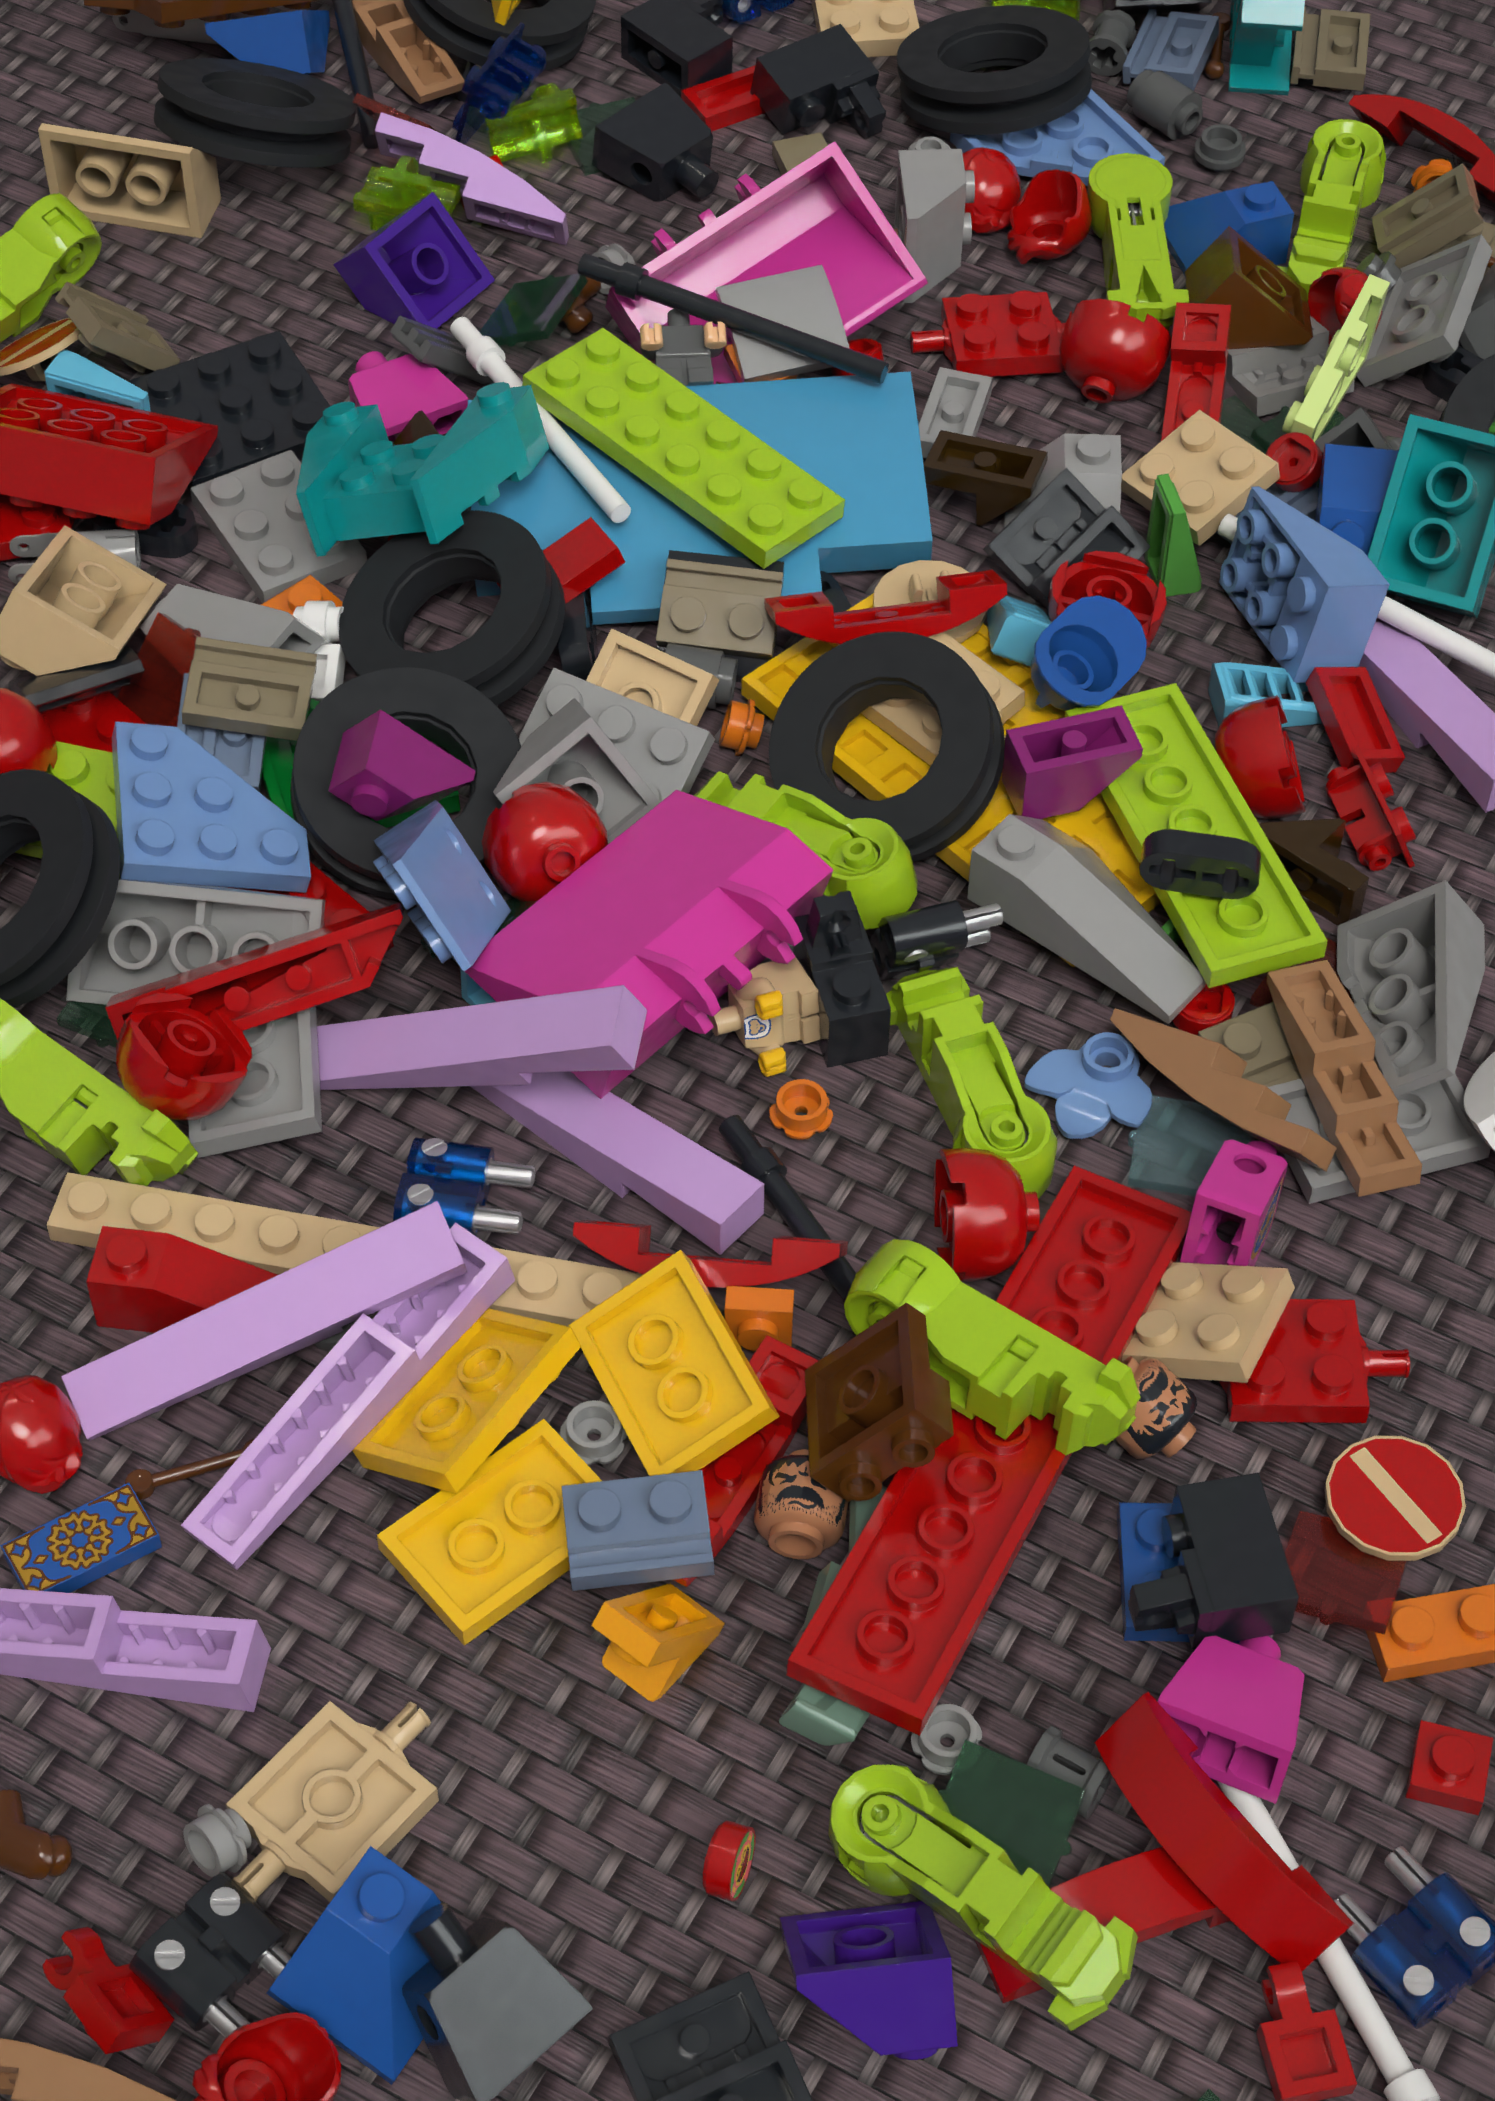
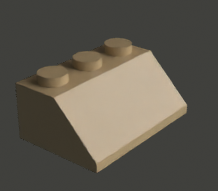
M44 123L38 129L50 194L60 193L64 195L92 221L202 238L221 201L216 157L193 147Z
M64 525L14 587L0 614V658L7 665L15 669L27 670L36 676L113 661L156 603L167 584Z

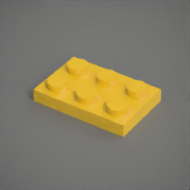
M679 1250L569 1324L649 1476L698 1471L780 1417L694 1264L682 1250Z
M488 1308L352 1451L363 1468L457 1494L475 1476L479 1467L505 1436L518 1425L521 1417L548 1385L558 1378L561 1370L581 1348V1345L571 1327Z
M542 1419L489 1456L479 1467L475 1476L457 1494L441 1490L377 1534L378 1548L465 1646L570 1570L562 1486L600 1482L602 1480L549 1423Z

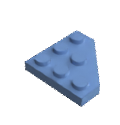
M1090 89L1086 99L1074 110L1040 126L1001 134L967 135L951 133L950 141L958 149H962V153L977 147L1003 152L1015 165L1018 175L1034 177L1042 171L1058 169L1076 174L1085 186H1088V177L1093 166L1099 160L1110 155L1122 153L1141 154L1159 161L1163 166L1165 163V157L1092 89Z
M115 721L112 734L117 834L120 849V879L307 892L311 879L307 831L303 826L178 727Z

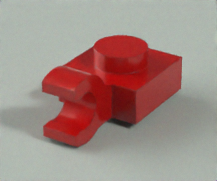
M83 1927L65 1931L61 1938L71 1950L73 1959L69 1955L46 1959L42 1967L46 1978L55 1988L67 1990L63 1998L82 2022L86 2033L99 2045L105 2054L159 2042L175 2019L156 1994L130 1970V1964L121 1966L113 1964L105 1952L102 1940L93 1929Z
M1298 1961L1268 1966L1267 1973L1269 1979L1262 1980L1261 1986L1267 2009L1274 2021L1260 2023L1256 2035L1275 2101H1319L1352 2094L1357 2086V2081L1335 2009L1312 2013L1305 1981Z

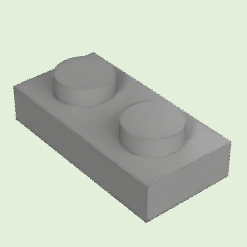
M939 368L918 425L923 458H927L940 430L973 437L977 436L991 396L993 377Z

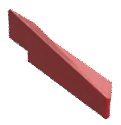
M401 903L374 910L113 995L105 1008L117 1040L121 1028L130 1016L136 1003L141 998L156 993L181 994L191 997L193 1000L189 1006L190 1009L209 1016L212 1008H215L225 1014L235 1025L244 1031L369 988L391 940L403 920L404 912Z

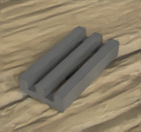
M403 316L398 317L390 331L393 334L392 337L420 362L485 385L493 382L489 376L480 375L468 362L465 348L454 335Z

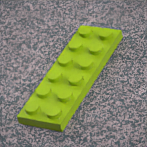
M601 328L523 375L522 386H532L536 403L763 569L843 517L844 498L605 328Z
M1176 683L1110 699L1100 706H1082L1066 710L1065 717L1122 705L1143 748L1142 757L1100 792L1139 864L1145 838L1151 833L1162 829L1238 838L1250 842L1261 853L1262 862L1259 885L1255 892L1244 898L1224 899L1167 891L1153 887L1208 988L1325 956L1328 940Z

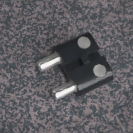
M953 900L883 917L878 924L879 928L875 929L870 940L873 950V962L879 977L882 980L890 978L900 979L916 972L955 963L959 957V952H962L964 948L990 941L991 931L988 930L989 927L1000 925L1003 922V912H1001L1000 905L995 903L962 911L960 904Z
M223 1872L214 1876L185 1903V1911L176 1919L170 1917L140 1947L132 1958L129 1968L195 2032L200 2031L210 2023L226 2038L238 2027L250 2024L230 2004L234 2000L235 1992L244 1983L249 1985L264 1969L275 1980L291 1959V1956L283 1949L290 1934Z

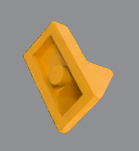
M669 1583L605 1601L591 1626L611 1641L602 1657L603 1666L648 1701L654 1702L669 1690L716 1639L725 1623L673 1584Z

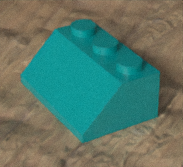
M1413 414L1409 415L1368 553V558L1390 584L1387 593L1423 605L1478 618L1495 561V435Z

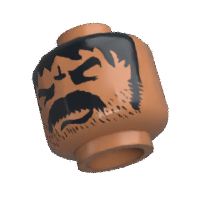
M1130 1356L1122 1361V1363L1132 1369L1141 1398L1136 1406V1419L1115 1440L1136 1459L1151 1457L1159 1451L1167 1458H1170L1182 1449L1196 1432V1427L1189 1421L1196 1410L1197 1398L1161 1360L1156 1357H1149L1137 1362Z
M796 1450L789 1456L779 1457L766 1465L760 1478L754 1523L758 1533L776 1553L793 1559L815 1558L822 1551L839 1542L845 1528L848 1501L811 1478L809 1450Z

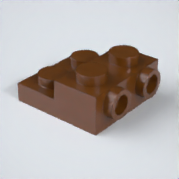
M905 1303L805 1370L810 1477L848 1502L851 1500L864 1501L876 1497L882 1490V1482L903 1467L914 1468L928 1464L935 1456V1448L954 1436L949 1381L930 1369L926 1316L908 1303Z

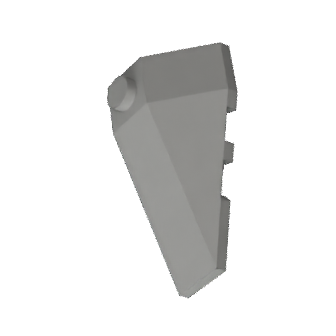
M1009 814L972 849L967 899L980 907L995 903L999 904L1002 909L1001 912H1003L1004 922L1167 1024L1205 987L1206 982L1198 968L1095 852L1043 819Z
M119 875L115 898L102 930L86 955L68 974L66 1001L107 1005L110 998L118 993L322 928L324 924L325 900L219 886L120 879Z
M1444 880L1337 926L1338 975L1344 986L1349 990L1355 1007L1376 1040L1374 1055L1385 1080L1396 1097L1455 1074L1485 972L1484 924L1450 884Z

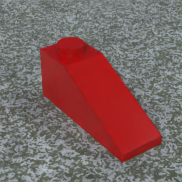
M102 1226L86 1283L97 1326L155 1333L277 1276V1274L169 1233Z

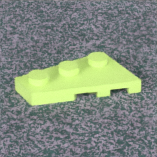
M1372 274L1368 276L1341 330L1338 329L1328 347L1323 365H1316L1304 390V396L1306 397L1303 403L1295 401L1291 406L1284 421L1282 432L1287 434L1292 432L1308 435L1314 442L1321 437L1367 359L1390 282Z

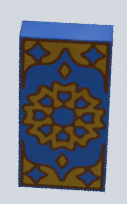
M130 1483L0 1545L3 1556L21 1590L71 1593L162 1548L159 1533Z

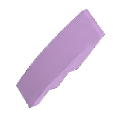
M382 112L380 113L375 128L380 154L418 164L424 187L461 196L467 219L558 244H567L569 233L566 214L524 179L481 152L437 131Z

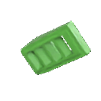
M1169 474L1157 475L1154 483L1146 541L1151 547L1145 552V562L1157 587L1160 580L1166 588V597L1198 592L1201 590L1202 580L1186 511Z

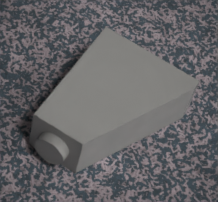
M176 584L139 627L183 674L190 672L191 662L194 658L196 636L312 654L325 641L318 632L289 612L181 584Z

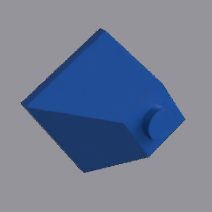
M297 10L205 23L206 34L239 61L275 66L308 76L309 74L325 72L330 27L329 10Z
M1273 181L1252 184L1169 206L1168 217L1164 223L1167 247L1185 276V270L1230 226L1275 265L1284 264L1287 260L1294 212Z
M1325 443L1315 521L1360 548L1368 556L1399 450Z
M370 1846L266 1994L291 2012L306 2014L317 2020L319 2026L326 2029L328 2038L333 2043L392 2085L423 2040V2036L403 1996L402 1987L429 1960L410 1935L409 1928L418 1917L430 1908L441 1904V1901L431 1889Z

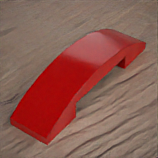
M1363 94L1354 95L1348 104L1361 122L1370 125L1379 134L1397 145L1402 146L1414 130L1471 164L1473 168L1470 170V173L1474 178L1476 190L1481 196L1495 204V155L1467 126L1437 108L1403 97Z
M1176 302L1171 341V367L1161 441L1199 409L1221 424L1229 349L1231 305Z
M994 570L936 577L938 600L834 613L833 604L822 591L764 598L765 610L775 624L811 639L842 644L860 636L880 632H908L926 637L936 635L977 617L1008 594L1007 583Z
M594 1220L577 1221L573 1225V1236L588 1248L618 1265L643 1275L673 1255V1253L649 1252L651 1225ZM779 1236L773 1238L771 1262L697 1255L687 1256L691 1259L706 1287H746L786 1280L826 1266L847 1255L848 1241Z
M766 1335L749 1363L780 1417L700 1469L703 1471L713 1559L733 1535L757 1500L760 1478L766 1465L779 1457H783L807 1413L805 1370L819 1360ZM697 1577L673 1580L687 1587Z
M1149 1692L1143 1694L1095 1742L1104 1763L1128 1802L1176 1864L1222 1913L1281 1964L1298 1961L1303 1972L1354 1924L1303 1865L1298 1866L1294 1870H1291L1202 1770L1191 1757L1199 1748Z
M1163 1847L1113 1862L1050 1888L1070 1907H1076L1081 1912L1086 1910L1095 1916L1104 1927L1116 1916L1134 1929L1138 1936L1137 1943L1203 1919L1206 1920L1209 1928L1231 1921L1192 1882ZM975 1940L1002 2004L1044 1989Z

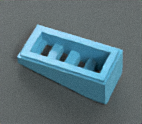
M65 349L60 351L44 371L48 391L125 407L131 406L135 409L151 412L148 392L72 351Z
M1006 595L987 610L991 652L1031 667V661L1034 657V645L1040 634L1052 623L1049 620V616L1036 605Z
M1232 662L1212 664L1208 693L1218 727L1222 720L1236 708L1252 701L1268 698L1261 697L1266 695L1269 697L1278 695L1281 700L1288 722L1281 724L1282 728L1323 724L1314 702L1304 701L1302 692L1309 691L1306 683L1293 682L1285 668ZM1289 693L1291 700L1282 699L1281 694Z

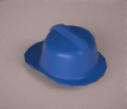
M1082 597L1069 605L1040 634L1034 645V657L1031 661V679L1039 693L1036 700V705L1039 708L1051 704L1057 709L1066 711L1082 706H1100L1109 701L1137 673L1146 657L1147 641L1142 625L1131 610L1118 601L1106 597Z

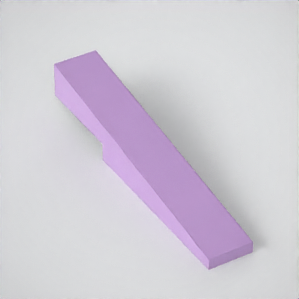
M1377 618L1358 667L1367 668L1384 709L1413 745L1419 748L1430 744L1485 813L1494 810L1495 713L1418 639Z
M624 985L317 1026L320 1090L530 1085L533 1072L635 1070L647 1009Z
M571 1071L533 1072L530 1085L470 1086L621 1198L632 1190L719 1255L764 1214L763 1182L613 1093L608 1092L600 1099Z
M436 1201L61 1377L73 1407L78 1414L86 1439L91 1441L343 1331L342 1326L356 1321L362 1313L370 1315L465 1274L467 1269L440 1205Z
M455 1222L450 1231L463 1258L467 1273L381 1309L373 1319L362 1313L181 1524L184 1531L235 1570H238L515 1281L507 1257Z
M0 1588L1 1675L249 1712L255 1711L271 1647L257 1620L120 1610L113 1596Z

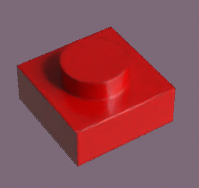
M1421 1720L1416 1732L1405 1798L1479 1815L1484 1802L1493 1737Z

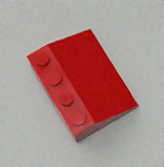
M10 383L0 388V494L9 496V502L17 506L41 507L45 503L63 507L62 513L70 517L89 519L102 515L116 518V525L122 528L132 530L149 529L150 525L173 512L216 440L218 426Z

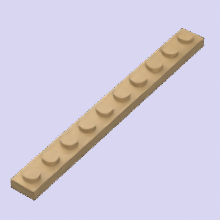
M69 1172L66 1174L47 1222L49 1237L53 1241L96 1248L102 1226L169 1233L277 1275L380 1228ZM494 1248L507 1257L515 1281L489 1308L569 1327V1324L643 1274Z

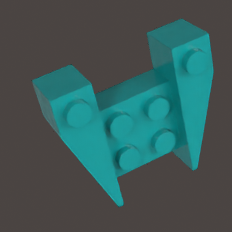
M1305 0L1230 1L1232 30H1230L1229 36L1231 53L1228 92L1288 96L1292 31H1302Z
M506 382L487 385L477 391L475 398L445 436L432 434L419 438L410 444L394 446L392 441L388 439L378 404L356 407L354 402L348 401L326 408L323 411V416L306 436L296 490L317 557L325 556L336 541L426 532L429 543L438 544L464 524L461 515L464 510L476 501L481 506H488L499 498L500 492L497 485L504 480L510 479L511 481L520 482L528 476L550 448L532 386L510 388V385Z

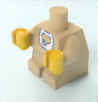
M796 956L788 964L769 961L757 965L750 970L752 980L740 990L728 984L729 1006L721 1008L713 1017L709 1016L714 1026L712 1031L715 1036L735 1031L744 1047L749 1048L758 1055V1064L765 1077L787 1071L786 1052L780 1047L784 1043L801 1040L804 1044L821 1040L820 1018L817 1014L819 1013L818 989Z

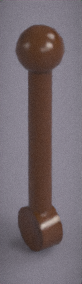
M1217 12L1212 15L1219 16V34L1212 48L1211 61L1205 67V73L1210 79H1219L1225 71L1224 64L1221 62L1224 31L1229 30L1231 17L1223 12Z
M254 1439L247 1441L242 1449L154 1474L144 1469H136L127 1475L125 1484L130 1483L139 1500L146 1499L153 1494L155 1487L232 1466Z

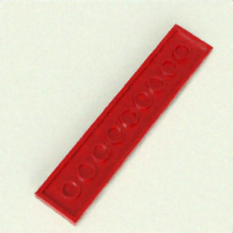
M1074 1165L1039 1225V1230L1032 1237L996 1302L1105 1365L1112 1358L1122 1362L1123 1354L1136 1332L1138 1320L1146 1313L1161 1286L1163 1274L1171 1267L1173 1262H1176L1183 1249L1192 1212ZM951 1408L954 1436L935 1448V1456L928 1464L914 1468L903 1467L896 1472L788 1659L786 1676L920 1736L1071 1454L1064 1455L1055 1449L1058 1430L1053 1428L1055 1419L1053 1414L1047 1413L1042 1420L1029 1415L1005 1440L995 1434L996 1427L978 1416L971 1420Z

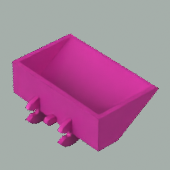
M835 141L762 189L745 173L737 179L739 184L734 186L741 203L718 218L710 209L705 210L697 216L703 228L678 244L661 228L653 234L655 239L651 241L658 257L642 267L649 271L650 277L717 300L716 287L822 265L836 300L847 337L928 284L926 277ZM615 287L610 288L605 305L633 349L640 354V327L649 323V328H654V323L668 326L667 313L673 309L642 297L639 301L623 297L615 293ZM690 315V325L704 326L708 322ZM727 339V345H726V346L732 344V342H728V339ZM723 347V352L719 356L711 358L713 384H716L717 381L738 383L723 355L725 348Z
M675 790L493 936L472 967L464 972L496 1002L624 985L647 1009L635 1065L636 1070L685 1027L695 1033H708L714 1026L707 1015L713 1017L721 1010L717 1000L728 991V984L737 990L743 988L752 980L750 970L766 958L783 964H788L795 958L788 944L796 946L803 940L799 927L795 922V917L810 914L813 899L823 896L833 869L788 828ZM634 1070L571 1072L601 1099Z

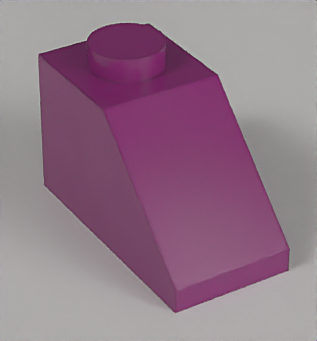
M1122 705L1006 730L1005 757L1001 780L1017 815L1043 819L1075 812L1084 807L1142 757L1143 748Z
M380 709L343 732L328 791L351 805L357 812L369 816L375 821H380L427 806L434 800L439 801L474 781L476 771Z

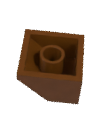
M1230 226L1185 270L1189 303L1231 305L1229 349L1305 345L1313 338L1306 290Z

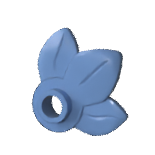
M1103 1032L1092 1036L1079 1050H1052L1042 1056L1031 1067L1024 1081L1026 1089L1057 1099L1055 1104L1056 1125L1061 1134L1070 1139L1092 1137L1102 1131L1112 1118L1126 1126L1138 1128L1147 1118L1152 1105L1151 1090L1138 1076L1140 1065L1138 1054L1128 1039L1111 1032Z

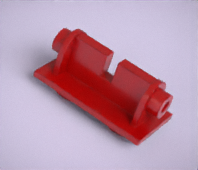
M1358 745L1353 749L1360 764L1349 769L1341 766L1330 771L1327 775L1328 782L1325 786L1327 795L1331 798L1340 819L1345 820L1346 823L1362 815L1365 816L1345 826L1357 852V858L1362 865L1368 866L1370 870L1379 871L1386 868L1391 863L1393 857L1403 853L1409 868L1414 867L1415 864L1406 843L1416 839L1414 831L1402 806L1390 811L1385 799L1395 795L1381 763L1379 762L1369 767Z

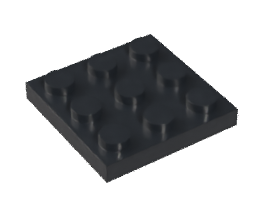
M279 330L128 380L131 384L148 392L151 412L218 426L217 438L187 486L189 490L193 486L288 450H292L299 461H301L308 432L323 416V411L330 407Z

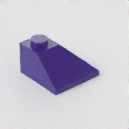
M434 192L426 195L372 233L333 264L364 309L395 324L399 316H403L436 329L495 281Z
M922 1901L780 1917L781 1934L797 1991L880 2056L893 2054L900 2059L918 2060L934 2055L941 2048L958 2047L951 1956L930 1906Z

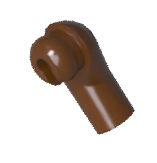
M577 274L554 294L552 308L555 318L559 323L563 321L571 333L577 334L593 320L592 312L584 306V303L600 291L601 282Z
M11 1789L0 1790V1867L35 1880H42L47 1875L59 1877L64 1874L72 1861V1848L69 1841L64 1836H50L47 1831L26 1825L20 1793Z

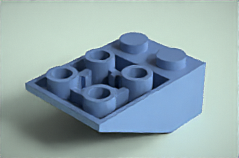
M1259 486L1251 487L1244 510L1238 517L1237 530L1228 557L1221 566L1219 580L1220 585L1281 668H1285L1293 682L1305 683L1315 667L1359 666L1390 585L1363 550Z
M434 800L373 840L382 853V856L374 860L373 863L406 910L414 905L417 906L407 914L441 963L452 957L464 972L472 967L511 910L444 807L437 800Z

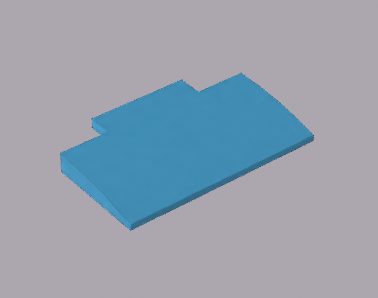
M911 371L887 373L882 384L857 375L686 386L845 499L842 518L777 560L784 562V582L781 596L822 591L820 571L836 573L894 569L899 565L918 560H931L933 540ZM554 415L552 417L631 507L629 517L621 523H614L550 448L534 470L520 482L511 481L510 479L504 480L497 485L500 497L491 504L481 506L476 501L471 505V510L493 512L515 520L533 535L542 551L592 517L615 543L626 561L588 588L591 593L593 625L659 621L669 550L748 558ZM475 580L477 596L500 595L501 590L497 582Z

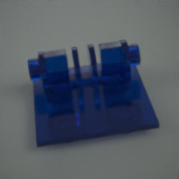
M522 22L519 23L507 38L500 36L493 44L487 62L482 67L476 64L467 75L462 87V92L467 94V98L459 109L452 126L453 129L458 131L456 141L465 145L487 118L490 120L503 118L545 69L546 52L539 45H530L521 40L525 24Z

